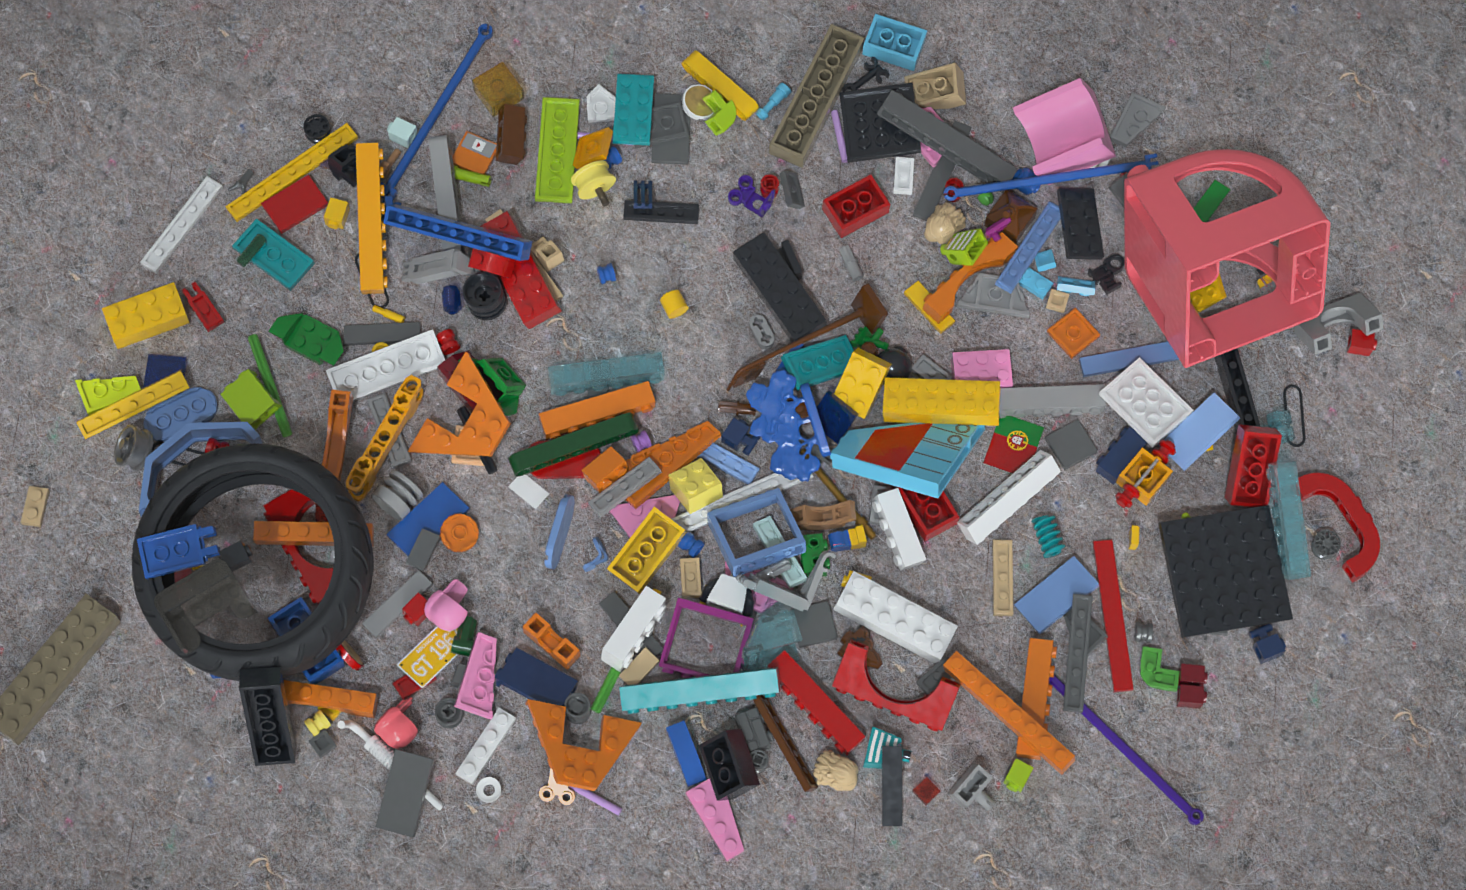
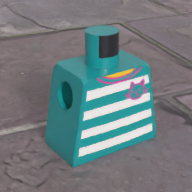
M872 727L863 767L882 769V746H901L902 739ZM902 749V761L909 763L912 751Z

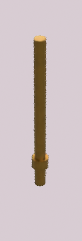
M803 449L799 454L803 455L806 450ZM807 454V455L805 456V459H809V458H810V457H809V454ZM821 468L814 472L839 503L848 501ZM855 510V525H863L865 534L870 540H873L877 535L870 528L865 517H861Z

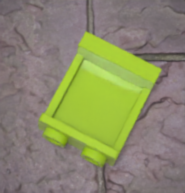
M247 369L241 372L238 379L233 383L228 384L220 395L241 422H248L256 430L282 405L266 390L256 377V372Z

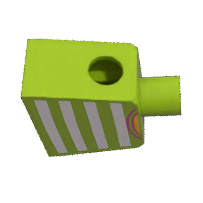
M981 228L955 233L947 244H942L940 251L942 255L947 256L949 262L953 265L971 266L985 249L988 241Z

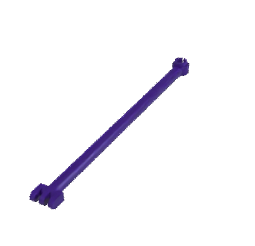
M1054 674V678L1050 677V684L1064 697L1065 684ZM1084 703L1083 713L1081 714L1187 815V820L1190 824L1199 825L1204 819L1203 812L1198 808H1193ZM1193 813H1198L1199 819H1195Z

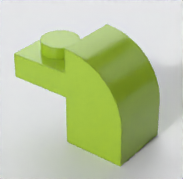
M714 90L706 94L702 99L713 111V114L705 123L717 136L725 132L734 123L736 108L732 100L725 102L721 94Z

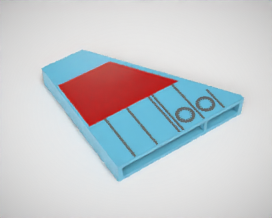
M904 423L848 430L845 436L841 437L837 447L831 451L832 468L939 498L985 431V425Z

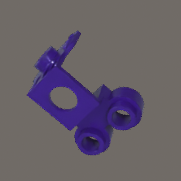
M743 175L738 180L740 190H731L728 193V202L733 206L743 203L745 208L763 218L773 204L775 190L773 189L765 199L755 193L756 188L753 187V179L748 175ZM747 183L749 186L744 187L742 184ZM737 197L739 200L733 201L732 198ZM761 200L763 202L760 209L753 207L754 201Z

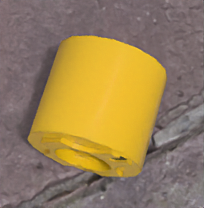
M679 290L666 292L660 299V303L670 319L681 316L689 308Z

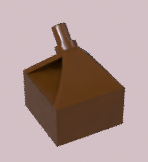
M1005 190L986 216L984 226L988 228L1002 218L1010 217L1012 221L1001 232L1017 244L1035 219L1038 208L1013 192Z

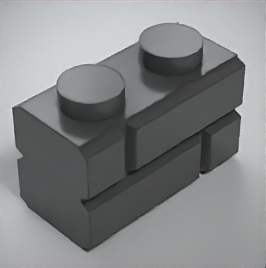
M757 708L735 715L736 725L738 729H742L750 754L754 750L765 751L771 748L770 742L773 741L770 730H765L764 724L766 722Z

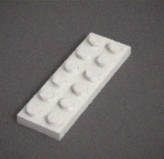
M432 329L327 369L326 373L333 390L349 391L354 397L353 401L400 384L410 375L418 377L434 371L439 364L445 361V358Z

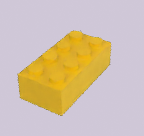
M174 282L102 308L117 349L190 323Z
M653 507L608 566L607 570L638 594H641L687 532L657 508Z

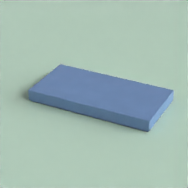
M1073 556L1017 601L1014 606L1040 635L1072 609L1073 594L1089 595L1100 585L1076 557Z

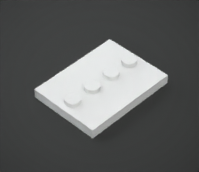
M1140 357L1099 392V396L1152 448L1194 411Z

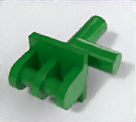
M859 327L858 334L854 335L855 339L850 341L851 346L860 349L866 342H872L877 348L884 350L888 349L889 346L887 342L879 340L884 333L880 328H877L872 335L867 327Z

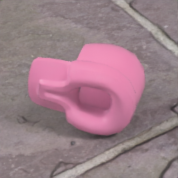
M453 579L444 590L434 592L425 604V616L444 631L457 629L464 622L468 614L459 605L467 593V587L458 579Z

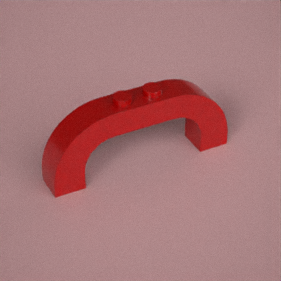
M1310 473L1293 480L1289 487L1299 503L1311 496L1322 495L1328 497L1336 504L1360 543L1359 554L1347 560L1342 568L1352 583L1362 578L1372 568L1378 558L1380 537L1373 523V518L1363 508L1361 499L1355 496L1346 483L1330 474Z

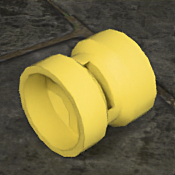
M321 710L317 711L313 718L304 720L305 725L314 737L320 733V730L331 726Z

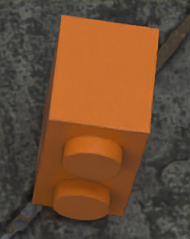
M609 447L582 469L585 480L600 494L618 478L623 477L629 468L626 460L616 450Z

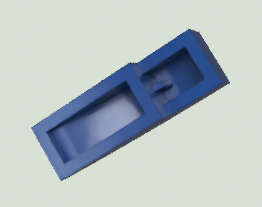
M685 721L666 727V733L687 786L690 787L705 781L706 776Z

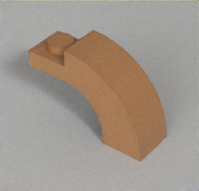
M852 500L825 507L802 505L790 509L800 530L835 529L844 527L845 523L856 520L855 501Z

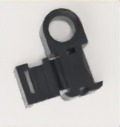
M1111 255L1104 259L1103 265L1094 270L1089 268L1087 274L1093 278L1092 281H1095V285L1099 283L1105 294L1108 295L1122 285L1121 281L1116 283L1113 278L1114 275L1123 270L1125 260L1121 255ZM1118 260L1121 266L1114 268L1111 265V261Z

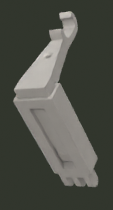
M450 249L412 258V261L404 262L403 267L406 269H403L402 274L405 276H402L401 281H412L415 284H422L457 276L458 274L471 276L477 272L485 271L468 267L470 258L460 251Z
M828 550L820 554L799 593L753 573H750L749 577L738 574L736 580L744 587L802 612L803 610L808 611L823 572H829L828 568L823 567V564L828 556L835 558L836 555Z

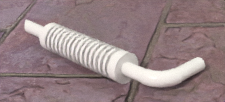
M352 720L338 722V728H349L358 734L366 742L364 748L370 751L390 771L395 752L392 748H389L378 735L371 736L362 726ZM427 789L425 798L437 810H441L443 807L442 802Z

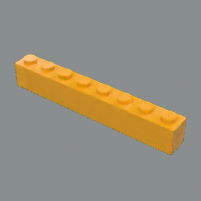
M356 143L360 290L362 294L385 293V288H388V278L384 276V269H387V258H383V251H387L386 240H383V233H386V224H383L384 221H382V214H385V203H382L381 196H385L384 185H381V178H384V167H380V160H383L384 156L383 148L379 147V143Z

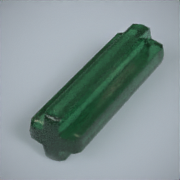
M257 234L237 258V263L245 267L264 245L266 238L261 234Z

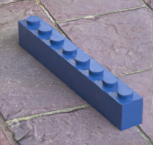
M397 204L387 205L383 224L519 261L529 260L533 242Z

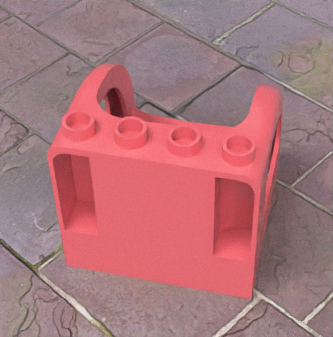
M1217 149L1187 155L1150 170L1146 165H1138L1129 171L1127 178L1124 180L1125 270L1132 285L1184 368L1307 322L1322 313L1325 297L1330 221L1305 185L1286 167L1256 153L1233 149ZM1212 170L1231 171L1247 175L1262 182L1278 196L1213 221L1202 222L1177 183L1183 178L1198 172ZM1279 239V248L1270 242ZM1222 260L1236 261L1254 266L1267 274L1276 285L1275 290L1269 294L1206 318H1201L1190 302V292L1206 287L1217 279L1219 275V262Z

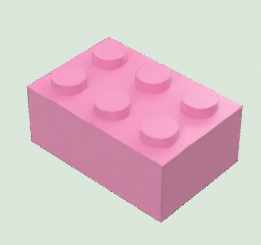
M1009 349L952 353V380L1000 381L1001 388L1013 387Z

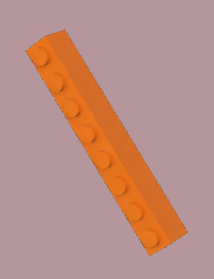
M958 651L943 664L945 672L960 683L964 689L1061 775L1075 762V755Z

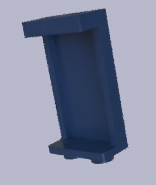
M517 647L513 653L510 652L507 655L505 666L503 669L500 667L495 675L496 686L499 688L503 685L527 699L564 707L566 698L575 693L578 685V680Z

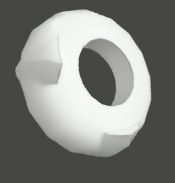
M490 776L481 779L476 787L478 798L485 803L496 801L502 795L500 782ZM487 785H493L495 788V792L491 796H487L484 792Z

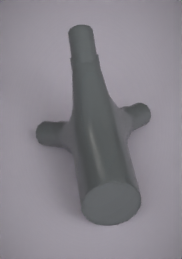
M248 169L233 186L228 188V191L240 187L242 194L246 192V184L254 175V172Z

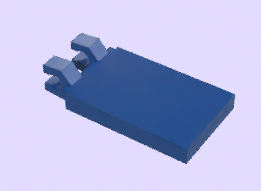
M197 524L137 539L145 578L149 579L204 565L208 562V558L220 556V547L218 545L205 548L204 538L217 536L216 528L213 525L201 528V526L198 527Z

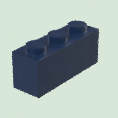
M1131 426L1129 428L1125 427L1119 435L1121 438L1118 442L1114 440L1108 448L1109 453L1106 456L1102 455L1096 462L1098 465L1096 472L1113 485L1141 448H1145L1148 444Z

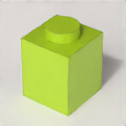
M1016 758L1004 780V784L1013 792H1021L1034 767Z

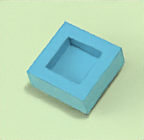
M1052 249L1040 252L1035 257L1038 272L1056 267Z

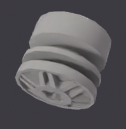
M392 470L389 473L390 478L386 477L384 479L388 488L379 485L371 494V497L386 513L402 521L410 512V508L406 503L415 506L417 504L416 499L420 500L423 497V493L410 478L396 470Z

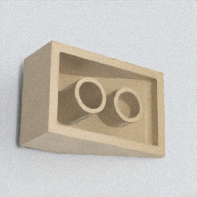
M956 63L904 77L905 84L913 83L915 103L920 108L950 109L966 104L964 73Z

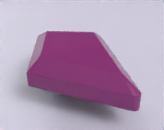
M1002 218L988 227L984 232L985 238L988 240L992 237L995 242L999 241L1001 237L998 233L1012 221L1011 218Z

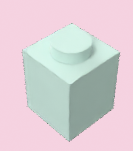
M396 117L394 122H391L387 128L389 140L409 148L417 135V127Z

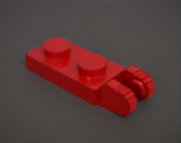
M193 282L192 288L197 295L191 297L186 288L181 291L207 332H210L223 324L224 320L205 292L199 288L196 282Z

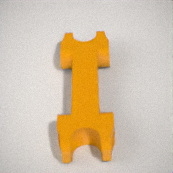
M413 375L405 378L393 398V404L362 457L358 458L352 467L345 484L346 489H348L354 500L359 502L366 497L376 481V474L405 424L415 414L424 395L423 388H421V379ZM410 381H415L417 383V386L415 384H412L408 388L406 387L407 383ZM394 419L399 420L396 425L390 424ZM385 435L390 437L387 441L380 440ZM373 452H380L378 457L371 456ZM363 489V493L361 495L356 496L353 494V492L358 493Z

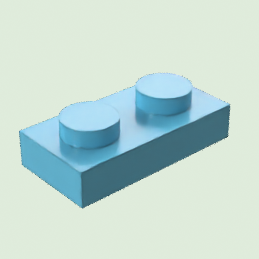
M1031 268L1027 269L1019 281L1021 287L1042 300L1054 284Z
M1058 276L1057 290L1068 294L1071 292L1079 293L1082 296L1094 295L1095 281Z

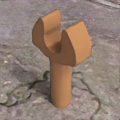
M394 149L386 161L383 160L380 164V167H384V178L382 179L388 177L391 166L401 154L399 149Z

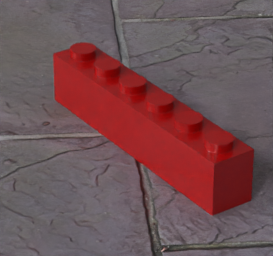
M785 650L767 665V668L778 667L780 688L783 693L793 697L797 708L801 711L803 709L806 711L810 722L820 726L823 736L833 740L835 743L834 747L839 753H845L848 756L865 740L866 736Z

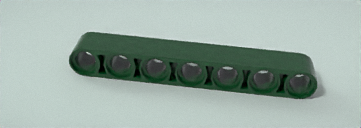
M629 412L510 455L508 460L515 477H519L628 438L631 435L637 434L639 429L633 414Z

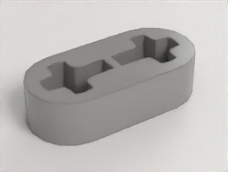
M762 315L752 316L749 321V328L758 346L762 349H770L774 345L775 338L766 319ZM755 321L761 323V330H759L757 325L754 326ZM762 334H764L765 337L769 339V343L763 341Z

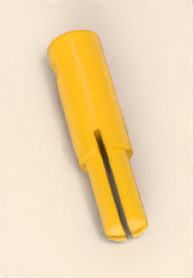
M376 305L372 308V311L397 323H404L405 316L391 310L383 309Z

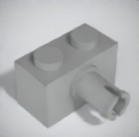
M972 764L947 793L960 807L968 808L976 800L988 811L992 807L991 804L994 805L996 802L983 791L993 777L979 764Z

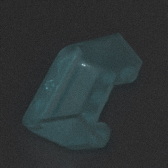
M785 609L777 612V615H762L758 617V621L755 622L742 650V671L767 669V665L784 650L796 662L800 661L795 643L803 641L794 610L789 611Z

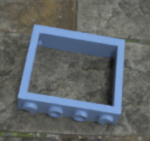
M779 488L768 490L757 496H750L740 502H733L728 506L716 508L707 513L710 530L733 577L806 552V541ZM778 503L794 539L735 559L718 523Z

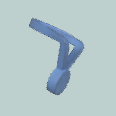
M598 537L593 538V543L599 555L592 562L583 566L585 572L591 571L596 565L609 560L606 549Z

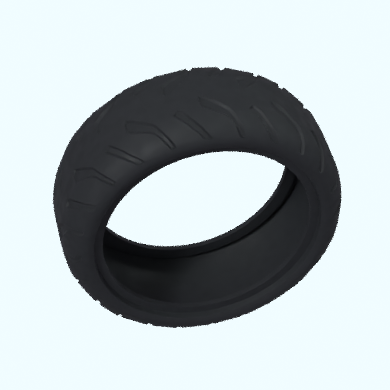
M252 443L221 447L204 453L182 466L164 481L149 501L139 521L132 548L134 591L142 613L152 630L170 650L192 666L211 675L233 681H239L240 669L281 667L283 678L310 669L324 660L344 642L358 623L369 596L374 571V556L369 530L360 508L348 490L329 470L313 459L297 451L271 444ZM259 484L282 486L305 495L321 507L329 522L334 540V568L328 589L317 608L306 620L288 633L272 640L252 644H235L213 639L199 632L186 616L177 595L174 572L149 579L145 578L137 539L188 526L197 513L218 496L240 487Z

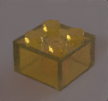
M503 61L472 80L474 92L492 117L498 115V110L504 103L515 105L524 99L523 88Z

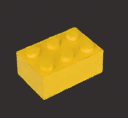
M860 348L855 349L831 399V403L865 419L871 412L892 364Z

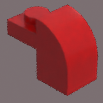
M473 248L468 267L511 279L516 260Z

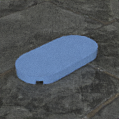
M201 387L191 388L150 408L146 413L143 423L144 429L151 431L153 440L165 442L187 423H207L211 421L217 413L218 403L214 394L208 389H202Z
M565 494L564 498L560 500L545 550L548 556V560H544L546 568L555 569L559 563L573 517L575 504L573 495Z

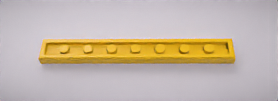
M345 123L226 205L227 211L236 222L240 221L259 208L262 202L289 187L327 161L328 156L338 148L346 144L350 145L358 139L357 134L348 123Z

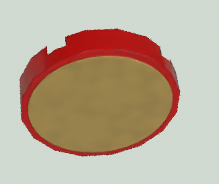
M345 640L336 648L337 651L340 650L342 659L352 669L359 671L364 667L358 654Z

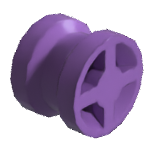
M645 430L641 431L639 435L630 436L637 453L642 451V449L652 446Z

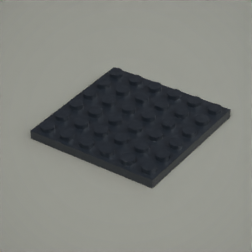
M1269 505L1158 523L1181 638L1293 619Z

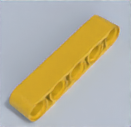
M694 50L682 61L681 64L684 70L701 85L707 86L712 91L716 90L717 93L721 94L725 102L732 100L736 108V115L740 119L746 121L759 109L758 104L752 97L700 52Z

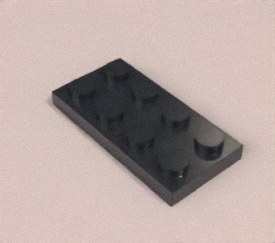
M1059 188L1057 190L1066 259L1101 260L1104 257L1094 188Z

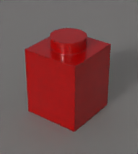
M1352 329L1348 335L1347 353L1370 356L1377 347V339H1374L1375 333L1366 336L1361 330Z
M419 592L402 608L405 621L410 625L414 623L417 627L427 618L424 612L427 600Z

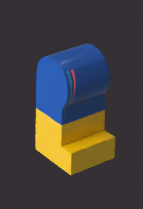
M863 525L856 526L853 529L833 532L828 535L830 548L833 552L866 547L867 540Z

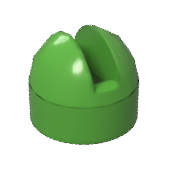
M991 192L983 193L977 199L982 205L988 206L993 203L994 196Z

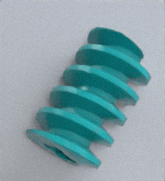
M1040 516L1031 521L1035 524L1033 528L1037 531L1036 537L1040 538L1038 543L1042 545L1041 551L1045 552L1043 554L1044 558L1057 556L1066 547L1065 544H1059L1063 540V537H1057L1061 531L1054 530L1058 523L1051 522L1056 519L1055 516Z

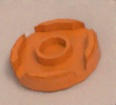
M464 514L449 516L440 528V538L443 545L453 552L462 553L468 551L476 544L479 535L476 522Z

